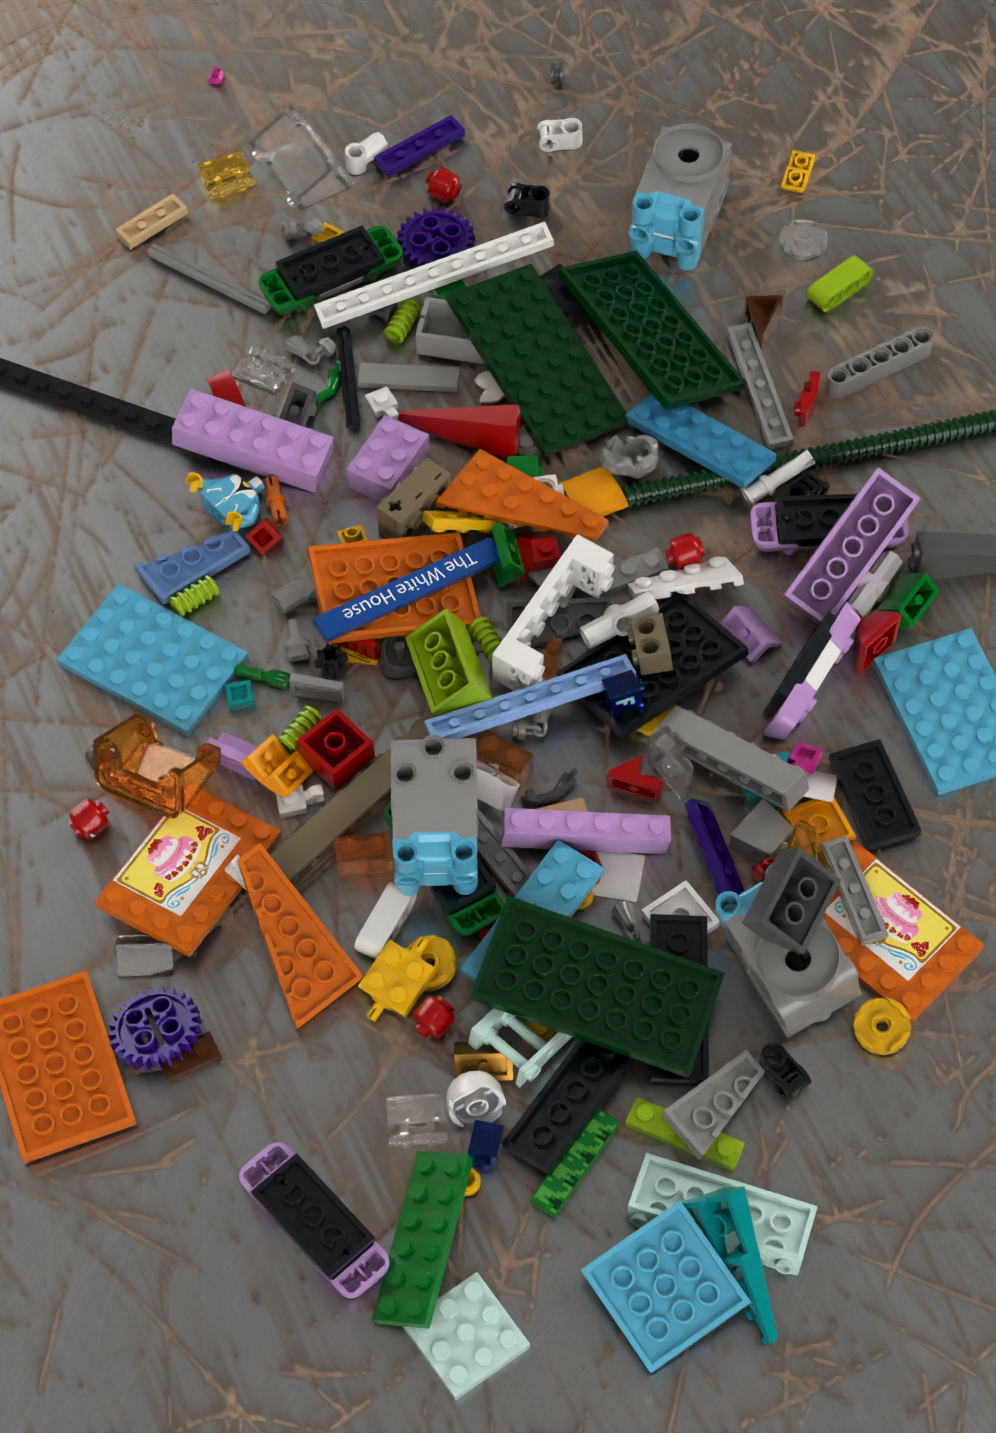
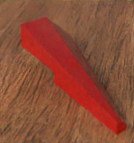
M518 404L398 411V421L415 426L420 431H429L437 434L440 438L472 449L475 447L487 451L492 456L498 455L507 458V456H518L520 445L518 436L521 422V411Z

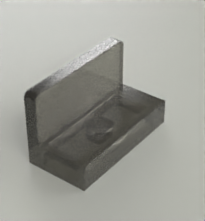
M147 934L118 935L115 943L117 975L119 977L173 975L174 949L168 943L158 941Z

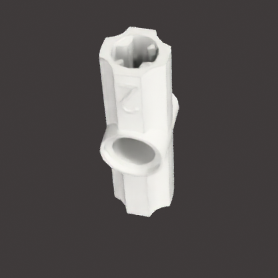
M892 551L883 552L872 569L862 578L857 585L855 593L848 601L860 618L863 616L867 617L877 602L880 603L884 599L892 580L901 569L903 561L896 553Z
M648 591L623 605H610L605 610L603 616L580 627L579 632L586 646L592 649L616 635H628L627 630H632L631 618L654 615L659 613L660 609L653 595Z

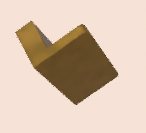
M504 1040L507 1044H509L512 1047L511 1040ZM468 1041L454 1043L455 1078L463 1073L479 1070L487 1072L498 1081L513 1080V1063L491 1044L486 1045L484 1043L476 1051L468 1044Z

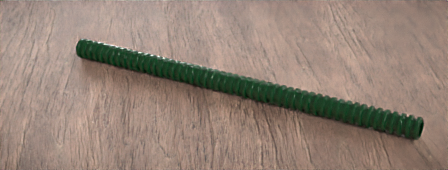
M990 410L989 413L983 411L981 414L975 413L974 416L968 414L966 418L965 416H960L959 419L954 417L951 421L949 419H945L944 422L939 420L936 424L930 422L929 425L922 424L921 427L915 425L914 428L907 427L906 430L900 428L898 432L897 430H892L891 433L886 431L883 435L881 433H877L876 436L871 434L868 438L862 436L860 440L859 438H854L853 441L847 439L845 443L844 441H839L838 444L832 442L830 446L828 444H824L823 447L818 445L815 449L809 447L808 451L813 457L812 460L815 461V464L809 468L815 470L817 466L819 468H824L825 465L830 467L832 463L839 465L840 462L844 464L848 460L854 462L855 459L862 460L863 457L868 459L870 455L872 457H877L878 454L883 456L886 452L892 454L893 451L897 453L901 449L907 451L908 448L915 449L916 446L921 448L923 445L930 446L931 443L936 445L939 441L940 443H945L946 440L950 442L954 438L955 440H960L961 437L965 439L969 435L975 437L976 434L983 435L984 432L989 434L991 430L996 432V411ZM804 448L800 452L794 450L792 454L786 452L785 455L779 453L776 461L760 475H769L806 450ZM701 469L699 473L698 471H693V474L687 472L685 476L678 474L677 477L674 475L670 476V479L663 477L662 480L657 478L654 482L648 480L646 484L644 482H640L639 485L633 483L631 487L624 485L623 493L627 499L628 508H631L633 504L640 506V503L646 505L648 501L655 503L657 499L658 501H663V498L670 500L672 496L674 498H678L679 495L685 497L687 493L689 495H693L694 492L699 494L702 490L709 492L711 488L712 490H717V487L723 489L725 485L732 487L734 483L709 469L708 471Z

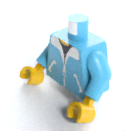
M190 472L187 475L184 483L190 484L189 490L192 493L197 492V490L200 491L202 507L228 532L232 530L238 532L241 528L255 525L260 512L257 494L265 489L263 482L257 476L245 483L237 474L216 479H205L195 472Z

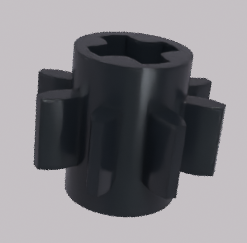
M326 644L322 651H316L318 659L315 660V667L322 668L323 677L329 675L336 678L337 674L341 671H346L345 662L348 661L347 653L341 654L340 645L335 647Z

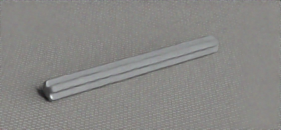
M155 243L148 248L149 257L263 314H267L271 309L267 299Z

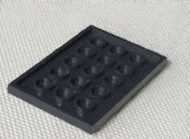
M676 593L658 605L659 613L663 614L673 670L641 676L639 665L634 666L631 650L636 649L635 645L630 646L628 635H616L590 649L556 672L558 677L626 654L636 671V680L580 698L592 712L622 739L749 655L747 646L686 594ZM634 696V704L628 701L627 705H624V703L616 705V702Z

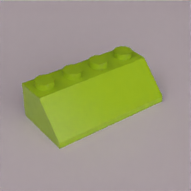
M448 608L405 637L431 713L434 716H440L493 698L466 625Z

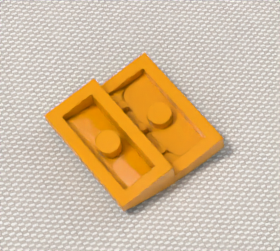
M603 466L559 483L563 485L566 497L601 516H606L629 507L627 499L617 481Z
M274 734L266 738L241 761L243 766L260 783L284 798L289 796L314 772L297 750L290 755Z

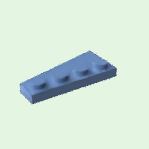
M232 530L206 539L201 545L190 547L189 545L181 548V552L169 556L163 554L155 557V561L146 564L140 562L135 564L134 567L135 571L161 603L165 605L170 602V597H177L176 594L178 592L183 593L185 588L190 589L191 584L196 585L197 581L200 579L203 581L206 575L211 577L249 554L250 547L237 531Z

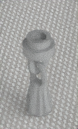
M627 900L615 903L611 911L612 916L620 924L626 937L650 946V942H643L640 938V929L635 921L632 903ZM633 926L636 933H630L629 928Z

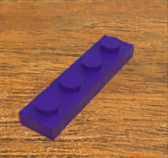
M450 115L376 155L374 163L387 177H390L465 136V129Z
M691 798L685 803L688 819L697 835V842L706 858V865L715 881L717 893L720 895L725 891H733L740 895L744 892V888L710 802Z

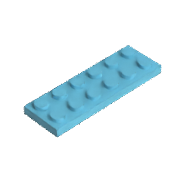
M557 840L514 898L571 918L604 874V868L562 841ZM499 918L461 967V973L474 982Z

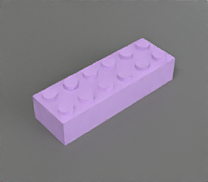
M190 389L172 426V445L269 478L276 476L280 482L316 493L333 454V436L194 389Z
M878 467L781 598L817 625L828 611L836 615L921 498Z

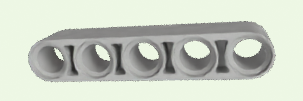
M917 327L832 367L827 375L826 394L833 399L843 398L926 359L931 353L934 334L932 330L927 327Z

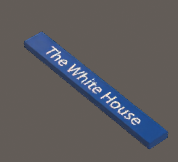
M488 537L313 618L312 623L324 641L328 643L500 563L496 544L491 537Z

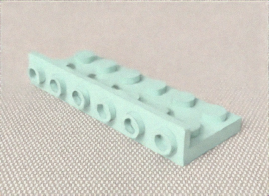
M646 1153L628 1204L625 1221L641 1228L678 1201L683 1202L722 1188L745 1186L762 1265L776 1269L782 1274L797 1276L818 1206Z

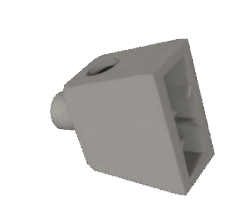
M762 799L733 831L729 847L760 863L766 859L776 858L781 849L795 848L790 844L794 829L766 800Z

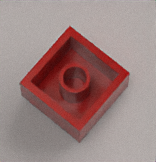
M338 708L296 740L298 752L303 759L334 790L338 789L375 758L374 742Z

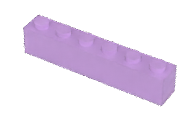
M504 808L501 819V847L551 849L556 841L560 840L574 850L666 854L671 842L670 816Z

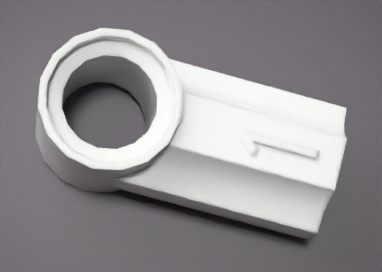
M377 132L360 143L347 145L345 148L346 171L352 175L364 173L367 168L366 164L371 162L376 155L388 149V143L384 136Z

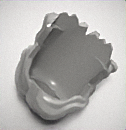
M615 435L607 441L606 447L600 450L599 457L606 471L615 475H624L638 479L647 476L656 468L659 444L656 439L649 435H640L638 437H626L625 440L629 443L624 445L618 435Z

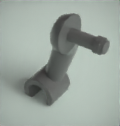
M573 768L570 773H563L555 788L548 793L536 795L534 789L525 790V796L520 798L525 809H534L539 804L560 800L576 784L574 776L577 775L578 770Z

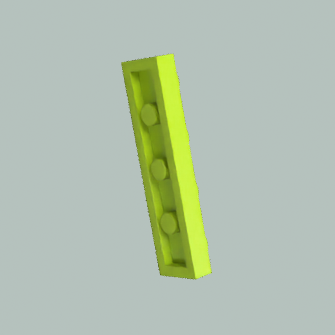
M637 1097L625 1121V1126L694 1155L661 1116L665 1108ZM720 1132L701 1159L734 1172L745 1143Z

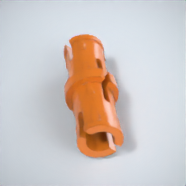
M271 476L273 483L271 485L269 477H266L263 480L267 494L265 501L271 511L272 523L276 527L281 526L279 517H281L284 526L288 524L289 518L285 509L286 498L281 493L279 478Z

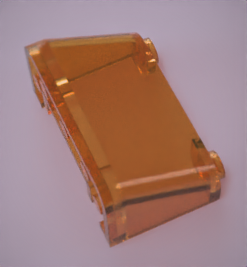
M134 714L93 740L94 775L97 784L111 794L171 819L177 818L185 812L221 762V748L210 743L201 744L196 750V756L158 741L155 724L139 714Z

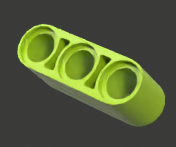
M853 255L814 282L808 289L806 297L824 313L828 312L868 284L874 275V270L856 255Z

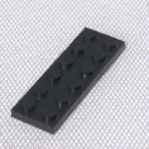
M651 914L650 946L708 967L707 916ZM708 1025L690 1078L650 1065V1082L700 1084L709 1078Z
M579 1039L503 1140V1149L551 1176L636 1059Z

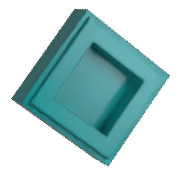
M251 679L224 684L229 711L256 707Z

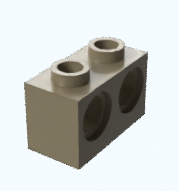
M663 614L631 618L632 630H627L630 646L635 645L636 649L631 650L634 666L639 665L641 676L673 670Z

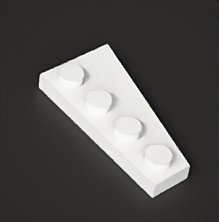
M713 557L708 562L686 565L683 570H666L654 577H640L635 582L628 583L627 585L629 594L633 599L648 591L653 595L654 599L671 597V592L674 591L685 595L695 593V589L705 586L715 590L721 589L722 583L734 581V586L744 585L743 575L726 557Z

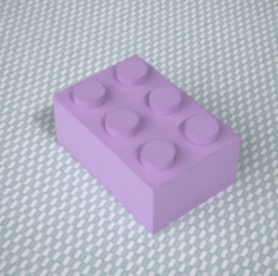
M384 415L346 469L348 488L377 501L387 497L394 491L399 481H404L411 474L412 469L426 459L430 453L429 434Z

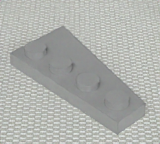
M745 1050L665 1109L661 1116L697 1159L700 1160L765 1071L751 1054Z

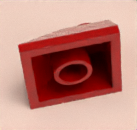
M548 530L547 533L536 531L515 534L526 573L512 582L530 579L529 572L554 568L561 555L557 536L553 531Z
M874 610L869 616L861 617L860 622L856 626L854 636L855 672L860 675L873 663L874 658L882 656L895 644L902 616L898 612Z

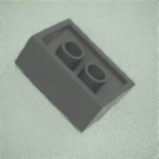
M800 848L781 849L742 924L764 940L798 954H804L841 879Z

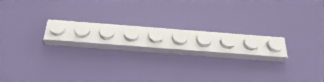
M542 222L314 304L322 328L325 329L554 246V241L546 223Z

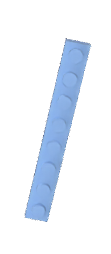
M626 654L425 720V729L428 735H439L443 739H460L636 680V671Z

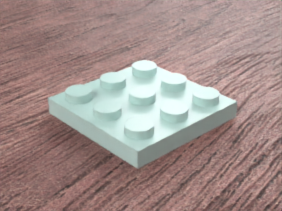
M478 1272L437 1299L430 1329L403 1326L455 1401L530 1348L528 1340Z

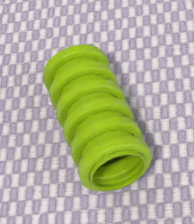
M410 298L402 300L391 321L384 329V335L390 341L395 343H402L408 331H410L411 326L422 311L419 303Z
M206 575L203 581L200 579L196 585L191 584L190 589L185 588L183 593L178 592L176 594L177 597H170V605L177 615L184 617L186 612H192V608L197 609L199 604L204 605L206 603L205 600H212L213 595L215 597L218 596L219 588L215 581Z
M481 617L470 624L468 632L472 635L474 641H478V644H481V652L488 659V663L492 665V655L502 640L492 624H490L489 619Z
M305 705L302 711L297 714V717L293 718L292 724L287 725V730L282 731V736L277 737L289 754L297 750L296 740L323 719L321 714L315 708Z

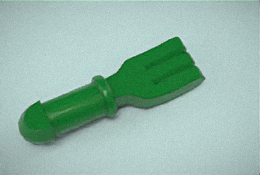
M239 664L234 668L235 674L240 677L257 679V681L262 680L268 685L285 690L289 687L290 673L274 669L266 672L262 668L256 669L244 666V664Z

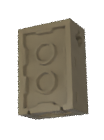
M426 458L421 464H417L404 481L401 480L397 483L392 493L379 501L377 505L379 537L382 539L420 536L429 527L422 521L423 511H445L448 508H437L436 500L451 484V473L429 458Z

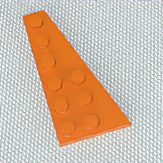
M481 449L477 451L436 500L437 508L458 509L459 513L467 515L469 512L480 514L485 519L519 527L528 525L536 527L537 531L545 533L548 530L562 533L564 537L574 539L578 534L593 543L605 531L609 522L603 516Z
M259 843L237 860V864L292 1021L297 1030L362 980L364 976L266 849Z

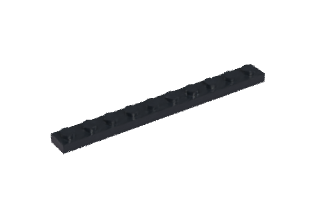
M0 358V386L172 445V426L176 418Z

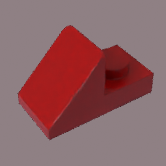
M639 756L610 769L607 775V788L659 803L662 795L663 781L653 775L641 774L643 756Z

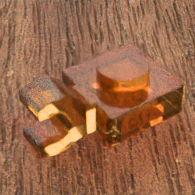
M555 636L551 637L545 653L538 651L544 655V681L555 678L556 672L561 667V660L557 659L562 650V646H560L562 639Z

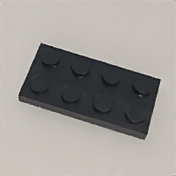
M881 739L829 754L830 764L869 851L921 835V827Z

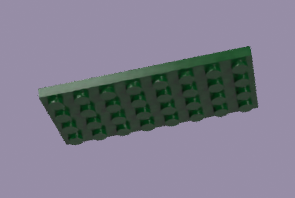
M638 251L561 267L557 276L665 410L743 390L746 384L745 380Z
M532 263L447 294L446 302L510 405H519L521 423L543 458L628 425V420L625 418L626 411Z
M508 896L469 999L690 1078L725 973Z

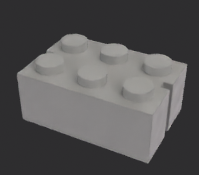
M425 297L415 335L416 354L485 364L446 300Z

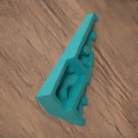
M745 1186L722 1188L683 1201L682 1204L690 1212L696 1224L751 1301L746 1306L748 1310L745 1312L748 1320L754 1319L763 1334L761 1338L762 1343H773L778 1339Z

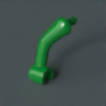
M340 361L335 362L334 369L328 370L326 388L316 394V410L321 402L333 396L337 391L341 380L339 371Z

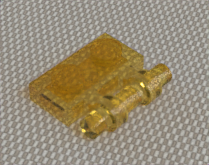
M241 151L196 165L197 172L205 188L215 186V188L207 190L210 199L216 197L221 199L227 197L229 193L238 190L243 192L247 190V187L255 185L253 176L243 177L250 174V171ZM235 179L234 182L223 184L225 181Z

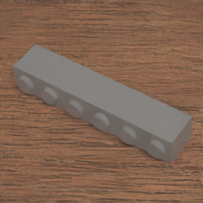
M676 705L657 725L661 744L788 812L809 790L806 772L797 765L792 766L783 761L778 755H771L762 750L757 744L749 743L741 739L736 733L732 731L727 732L718 727L713 721H706L697 716L692 710H685Z

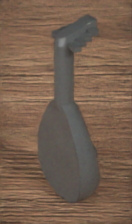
M407 635L386 637L380 647V668L389 677L407 678L418 674L405 639ZM475 641L473 647L478 657L481 653V644Z

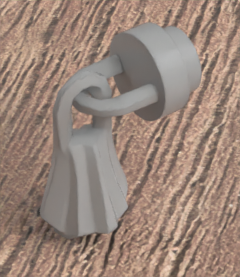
M315 217L307 223L287 220L281 226L282 236L287 237V239L305 237L308 232L316 236L324 229V225ZM296 226H303L301 231L304 232H297Z
M294 335L288 337L285 344L288 352L298 355L311 365L317 364L324 355L331 357L335 353L334 349L336 348L335 343L329 337L321 338L316 342L318 348L316 351L308 346L302 336ZM309 353L312 354V358H311V359H309V358L307 357V355H308Z
M552 708L532 714V725L526 724L525 718H520L518 721L514 720L512 736L517 737V740H524L525 735L545 736ZM537 722L543 723V731L541 727L537 726Z

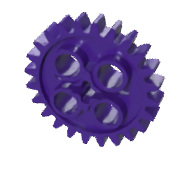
M432 207L431 212L423 208V214L421 215L414 212V219L406 217V224L401 223V230L397 232V242L403 250V261H409L410 268L416 265L420 267L475 247V234L473 233V226H469V220H463L462 214L454 216L453 209L449 213H445V207H442L440 212H437L435 207Z
M163 985L160 986L158 992H154L153 988L149 987L148 994L145 995L139 990L138 998L136 999L128 996L129 1004H119L121 1013H113L112 1016L115 1021L109 1023L111 1031L108 1032V1036L111 1040V1047L118 1059H123L127 1066L133 1063L137 1070L144 1064L147 1071L151 1069L152 1064H156L159 1070H161L163 1062H167L172 1066V1058L174 1057L182 1060L181 1052L183 1050L191 1052L192 1049L189 1043H198L196 1034L202 1032L199 1025L202 1023V1019L192 997H186L183 990L177 993L175 987H171L166 992ZM148 1010L152 1012L165 1042L162 1046L159 1045L147 1018L146 1011Z

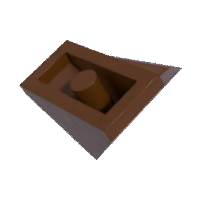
M783 295L746 297L744 313L747 322L752 324L761 350L779 327Z

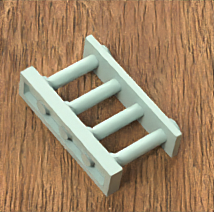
M493 1008L471 1029L468 1044L476 1051L484 1043L486 1045L491 1044L519 1068L515 1084L521 1087L527 1080L533 1081L540 1073L541 1067L573 1036L554 1030L557 1034L549 1042H545L516 1016ZM503 1026H509L537 1049L538 1052L529 1060L525 1059L497 1035L498 1030Z

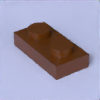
M210 1031L197 1036L198 1043H189L192 1051L186 1052L183 1050L181 1052L182 1060L176 1057L172 1058V1066L167 1062L162 1063V1069L169 1083L222 1060Z

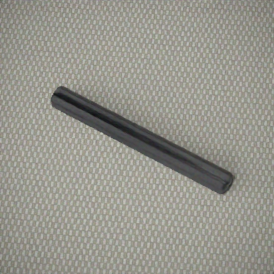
M342 326L336 329L338 357L341 362L340 376L345 423L347 428L355 430L361 424L351 331L347 326Z

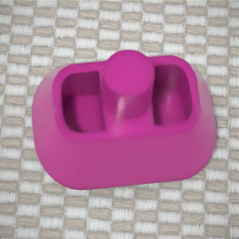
M214 67L208 81L212 84H220L224 72L220 68Z

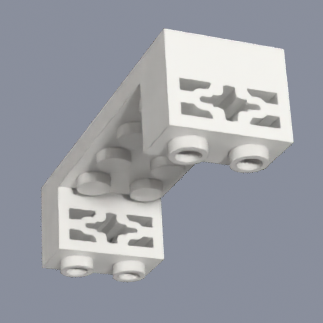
M578 534L575 536L493 653L492 679L513 691L545 680L543 678L545 666H543L544 655L531 648V640L534 636L538 637L545 627V620L548 616L552 617L559 607L558 600L561 596L566 597L573 585L597 599L603 591L607 592L610 589L614 580L612 573L615 569L613 553Z

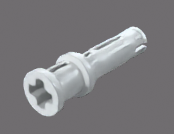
M808 450L804 451L769 475H760L758 480L748 487L740 488L749 506L753 508L757 501L767 495H773L777 487L814 465L815 461L812 460L813 457Z

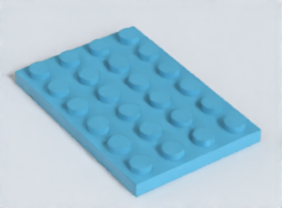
M118 583L60 654L57 662L61 667L189 736L224 691V684L230 683L236 675L234 672L235 666L244 664L249 656L245 650Z
M971 628L873 659L872 664L937 796L996 777V675Z

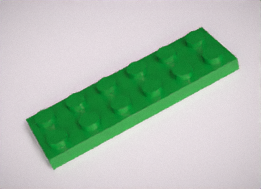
M417 1151L389 1253V1269L383 1276L372 1320L375 1323L430 1329L474 1160L469 1154Z

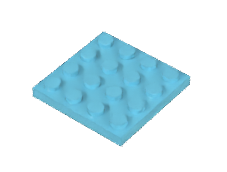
M681 1201L672 1205L581 1269V1272L651 1374L751 1303Z

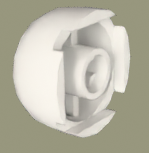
M478 1070L463 1073L452 1081L447 1090L446 1105L452 1122L460 1127H465L464 1123H474V1128H478L492 1123L503 1113L502 1107L503 1105L506 1106V1099L498 1080L487 1072Z

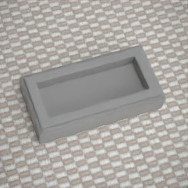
M291 673L289 684L292 695L343 704L345 698L343 682Z

